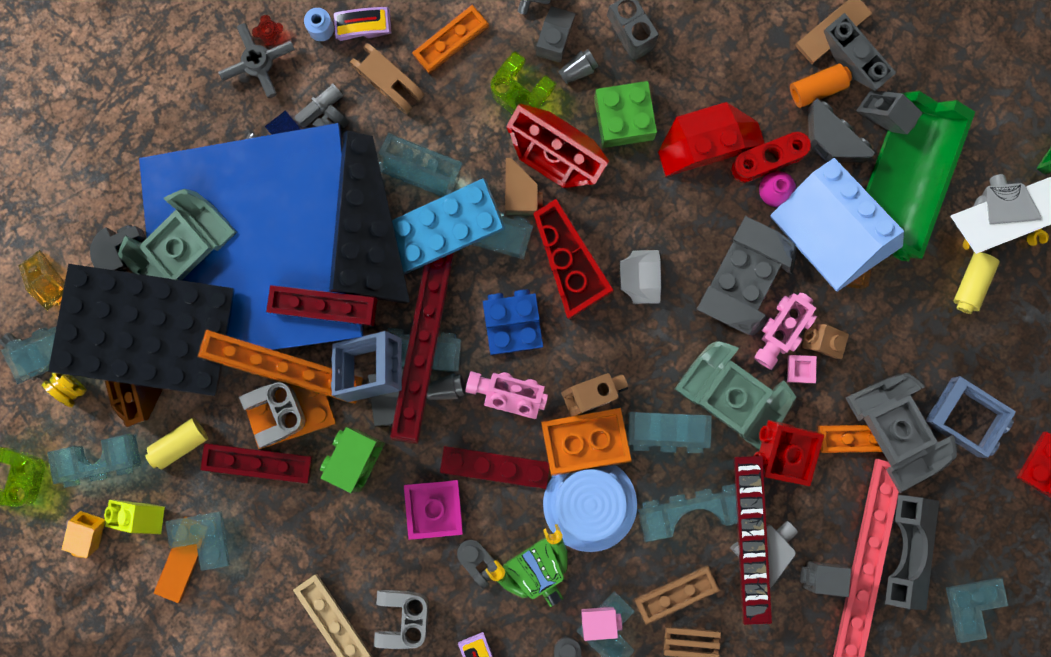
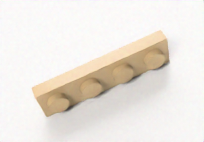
M318 574L313 575L293 589L337 657H373Z

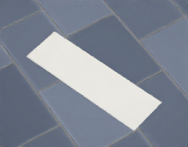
M1051 177L1026 186L1041 215V220L989 224L987 202L951 215V218L975 254L1051 225Z

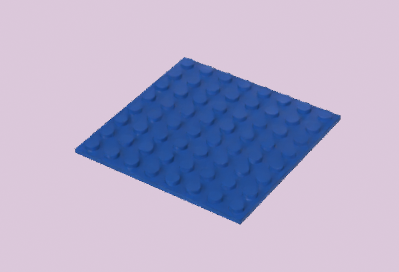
M339 123L139 158L146 237L151 235L176 210L164 200V197L182 189L195 191L204 197L237 232L219 251L213 249L182 280L235 289L227 336L271 350L363 337L362 324L266 312L270 285L329 292L342 157V138Z

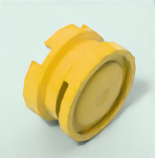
M52 373L53 376L50 378V382L44 381L42 383L43 388L56 400L72 408L75 405L74 400L78 396H83L87 389L73 376Z

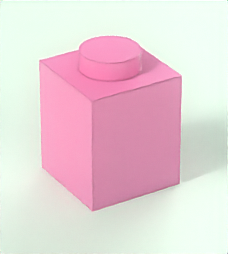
M614 607L581 609L584 641L618 638L617 631L622 630L621 613L616 614Z

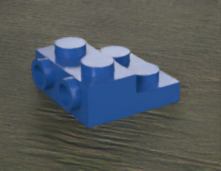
M526 289L515 291L513 297L504 298L503 293L487 296L488 300L483 301L490 355L543 348L536 293L530 294V290Z

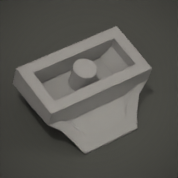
M659 250L632 251L629 257L620 261L621 290L631 297L633 304L660 303L661 266Z

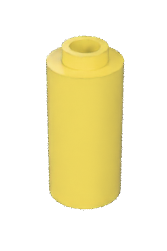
M982 252L973 253L953 300L957 304L956 308L968 314L980 310L1000 263L997 258Z
M191 418L148 446V454L145 457L153 468L158 467L163 470L207 441L208 436L200 423L195 418Z

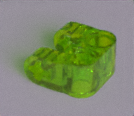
M516 51L502 64L490 84L492 98L512 115L517 108L516 103L520 100H526L531 107L539 108L557 85L556 82L545 75L530 92L514 80V77L526 62V59ZM500 84H506L509 87V90L505 93H499L495 89Z
M0 447V462L11 465L5 489L0 488V505L21 507L33 504L38 497L45 471L44 461L40 457L23 451ZM27 461L32 465V470L29 474H26L24 470ZM19 488H22L25 492V497L22 501L17 497Z

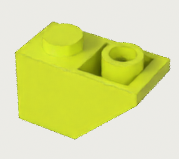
M109 500L104 514L105 527L129 533L161 534L165 507Z

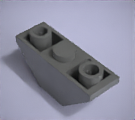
M845 13L824 30L833 58L838 64L840 63L844 67L847 66L849 68L852 79L876 91L896 74L894 69Z
M817 98L808 108V131L811 147L826 162L835 158L839 163H865L875 154L871 144L866 139L859 138L852 131L853 129L847 121L840 120L833 113V109L828 103L821 102Z

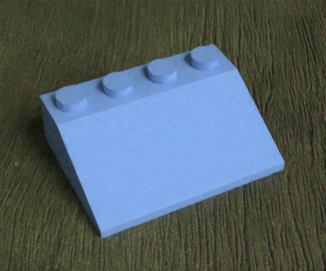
M835 158L814 171L770 215L771 219L836 292L903 247V229Z

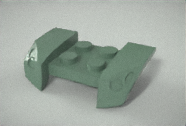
M182 189L164 197V200L176 210L142 243L125 235L118 256L133 273L183 280L213 249L219 251L237 233L210 202L197 192L188 189Z
M720 341L713 342L693 362L675 387V390L695 405L698 404L760 451L762 441L759 438L761 428L767 425L768 420L782 423L793 407L796 396L784 380L771 390L732 362L730 359L738 351V347Z

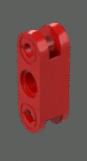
M792 132L739 154L732 164V175L737 181L745 183L798 163L809 152L811 147L810 139L802 132ZM765 153H773L776 156V162L771 163L767 161Z

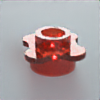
M268 15L261 16L258 26L252 29V35L255 38H260L268 46L273 45L279 38L280 33L283 32L282 24L275 23Z

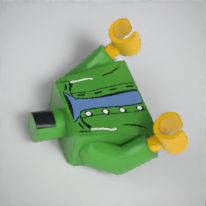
M555 524L556 531L553 534L547 533L545 528L543 530L545 538L504 563L503 567L499 561L495 560L494 563L497 566L495 571L490 572L487 568L485 569L491 580L497 581L506 591L521 598L530 597L533 600L542 594L550 607L563 600L564 598L556 585L564 580L563 574L568 569V550L558 524Z

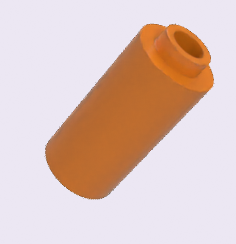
M840 63L791 83V96L795 104L802 108L813 103L817 98L821 100L849 88L852 75L847 66L844 67Z

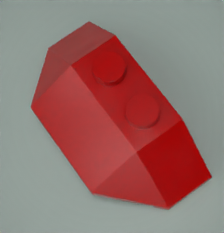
M728 102L677 116L658 151V156L665 177L738 156L744 151L765 144L758 121Z
M518 104L506 126L519 160L562 188L596 184L609 163L608 158L592 138L550 111Z

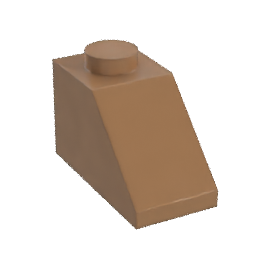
M506 158L505 213L506 215L534 216L533 213L537 211V208L543 207V192H537L538 184L512 158Z

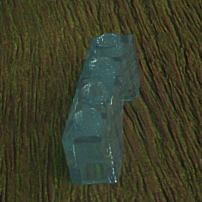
M735 484L721 486L722 491L712 493L711 489L696 491V497L687 499L685 494L669 497L670 502L659 504L658 500L643 502V508L637 509L643 540L650 542L673 537L678 520L687 512L696 509H705L712 512L723 525L737 524Z

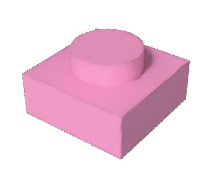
M788 355L787 382L816 383L817 356Z

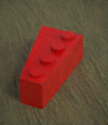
M557 199L533 213L567 319H572L615 292Z

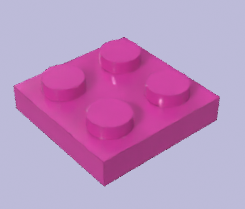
M458 480L404 485L408 540L463 535Z

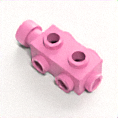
M801 292L798 295L793 293L789 298L787 296L782 298L776 307L779 313L775 319L769 318L762 329V332L765 334L761 340L766 345L763 349H759L754 357L758 363L772 370L778 361L777 356L780 352L785 354L788 353L789 349L793 352L802 341L799 334L803 328L809 329L817 318L813 314L816 307L811 305L813 303L812 298ZM791 309L797 311L798 317L796 319L790 316L789 312ZM777 331L783 333L784 337L782 341H779L775 338V333Z
M471 371L465 392L475 395L477 392L485 394L484 406L532 419L537 418L539 409H545L548 394L543 393L545 386L539 385L537 381L532 379L526 381L515 379L506 372L500 374L493 373L491 379L481 377L480 373Z

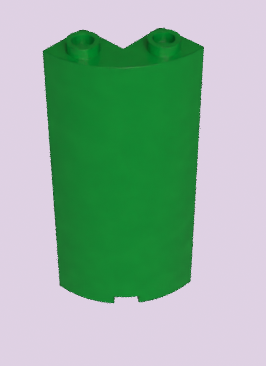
M921 91L901 93L922 112V115L908 135L887 131L866 188V192L903 229V247L893 254L895 258L909 262L910 258H923L975 115V111L958 100L937 102Z

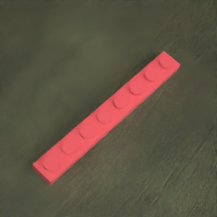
M875 459L851 571L849 597L845 599L833 657L865 656L899 494L886 470L891 467L888 461Z

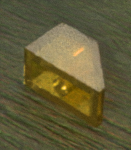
M38 250L19 264L18 267L25 290L48 311L53 306L61 304L65 282L43 252Z

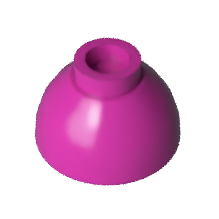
M783 171L768 173L762 178L759 185V194L762 200L767 205L777 208L796 190L793 178Z

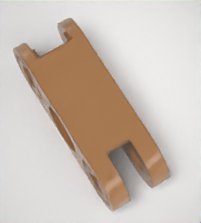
M367 43L363 47L369 54L362 63L352 59L349 62L350 65L384 97L407 115L412 110V107L404 97L409 94L417 101H420L425 94L379 51Z

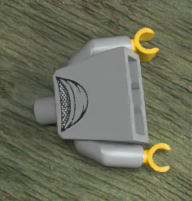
M1003 174L991 177L989 180L991 186L986 187L982 196H979L974 203V206L987 202L989 224L1041 220V215L1026 186L1022 183L1008 184L1006 176ZM1042 228L1029 233L1027 236V242L1031 246L1037 245V235L1039 236L1040 244H1044L1049 240L1048 233L1043 231ZM965 239L963 241V247L965 250H968L970 246L967 240Z

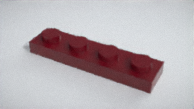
M270 285L266 312L374 326L377 298Z
M204 443L200 470L309 484L313 457Z
M444 446L440 473L546 489L549 463Z

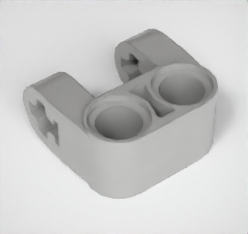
M273 383L239 397L244 411L268 403L277 423L276 426L254 435L259 448L286 439L302 430L305 426V416L296 393L287 384ZM284 388L287 392V397L285 401L278 403L275 399V393L278 389ZM290 413H294L297 417V423L292 428L287 427L285 424V418Z
M378 590L376 605L402 607L401 632H375L374 647L413 649L421 646L428 633L429 602L426 596L409 591ZM414 599L419 600L423 605L422 612L413 613L410 611L409 602ZM415 627L419 629L421 639L418 641L409 639L407 636L409 628Z

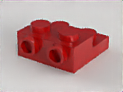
M768 420L767 425L763 426L759 433V438L762 441L760 451L753 455L763 456L764 477L810 486L824 434Z
M1042 432L1017 478L1051 498V434Z

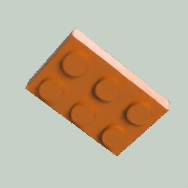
M289 385L295 391L304 413L305 426L299 432L263 448L258 446V450L337 424L328 396ZM280 388L275 393V399L278 403L285 401L287 392L284 388ZM268 403L246 410L254 435L277 425ZM290 413L285 418V424L289 428L294 427L297 423V417L294 413Z
M621 408L541 422L551 476L631 462Z

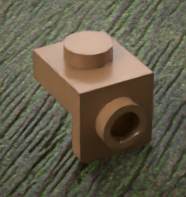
M813 323L809 329H806L802 348L817 351L835 359H842L849 334L827 324Z

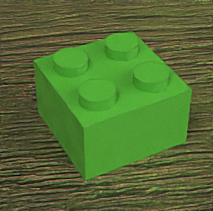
M648 81L595 90L594 100L602 148L655 139L657 130Z

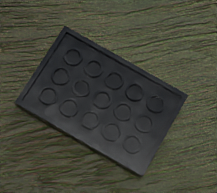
M68 263L48 372L217 397L222 364L197 356L206 330L227 336L235 289Z

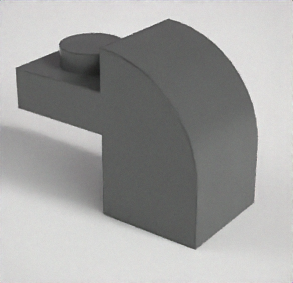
M127 225L118 229L117 234L107 227L99 231L90 246V257L95 268L122 272L129 271L128 266L118 256L120 246L125 235L143 242L146 239L143 230L137 226Z

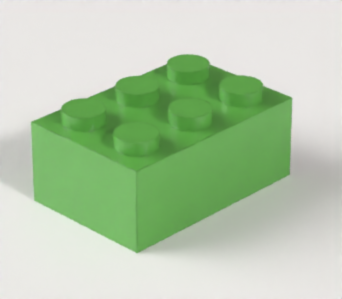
M346 427L344 431L340 430L333 441V446L336 448L332 456L327 455L321 465L320 471L323 472L321 479L349 493L362 491L385 442L355 428Z

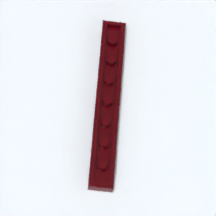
M454 252L425 265L423 268L403 369L402 391H399L390 436L391 440L414 444L419 443Z

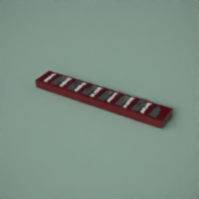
M763 456L734 457L742 622L744 625L772 624Z

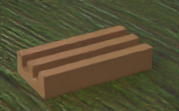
M665 626L663 654L664 656L719 657L721 632ZM671 634L713 637V642L670 639ZM670 645L712 648V653L670 649Z

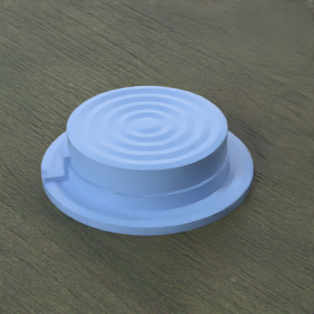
M612 465L552 476L544 493L543 510L546 522L552 533L556 531L555 524H558L565 545L579 551L597 552L616 545L628 534L637 513V497L629 477L618 466Z

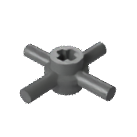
M240 24L237 26V30L246 48L242 53L241 62L218 71L222 81L246 72L251 76L259 78L267 98L275 97L277 93L268 74L272 67L273 59L290 53L295 48L291 40L269 50L264 46L255 45L247 24ZM259 57L260 62L254 64V59Z

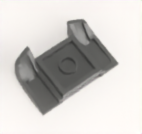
M745 216L733 238L731 247L711 285L708 286L697 310L748 335H756L768 321L766 315L758 310L780 268L793 274L797 255L795 244L778 231Z
M909 373L894 375L846 397L858 421L865 420L891 465L886 470L899 493L936 475L957 458L954 435L938 442L912 399L911 395L925 386Z

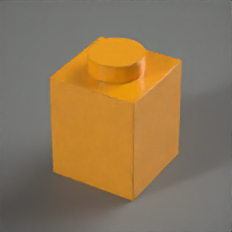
M83 511L78 512L68 521L61 550L69 552L78 558H88L99 548L105 519Z

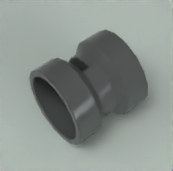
M329 105L325 110V115L322 118H317L312 125L318 127L339 123L340 129H345L349 121L337 109Z

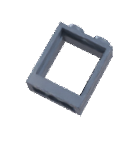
M383 331L332 344L331 389L333 397L352 402L402 391V340L400 337ZM376 351V382L354 387V356Z
M959 376L951 378L925 421L928 426L947 438L954 435L955 443L975 456L988 458L989 455H994L1000 446L998 441L1002 434L1007 433L1014 423L1012 418L1016 411ZM963 393L997 414L979 445H976L944 424Z

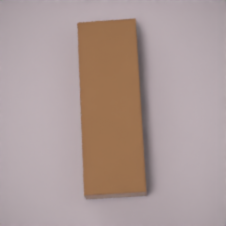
M847 0L795 44L797 49L811 64L815 63L830 50L824 30L842 14L845 13L856 27L871 16L872 12L861 0Z
M705 566L639 596L634 601L645 625H648L720 590L709 566Z

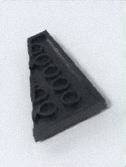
M347 130L343 135L329 292L374 297L379 300L407 304L410 302L373 136Z

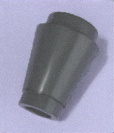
M589 49L576 54L559 70V73L565 83L568 84L595 73L594 70L599 66Z
M452 373L431 382L427 399H460V396L466 395L463 376Z

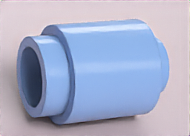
M313 8L306 13L304 24L310 36L316 41L328 40L334 32V25L328 12L322 8Z

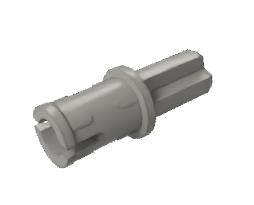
M332 83L317 98H311L312 102L295 115L296 121L301 127L306 128L322 113L325 115V110L328 106H332L343 97L342 93Z

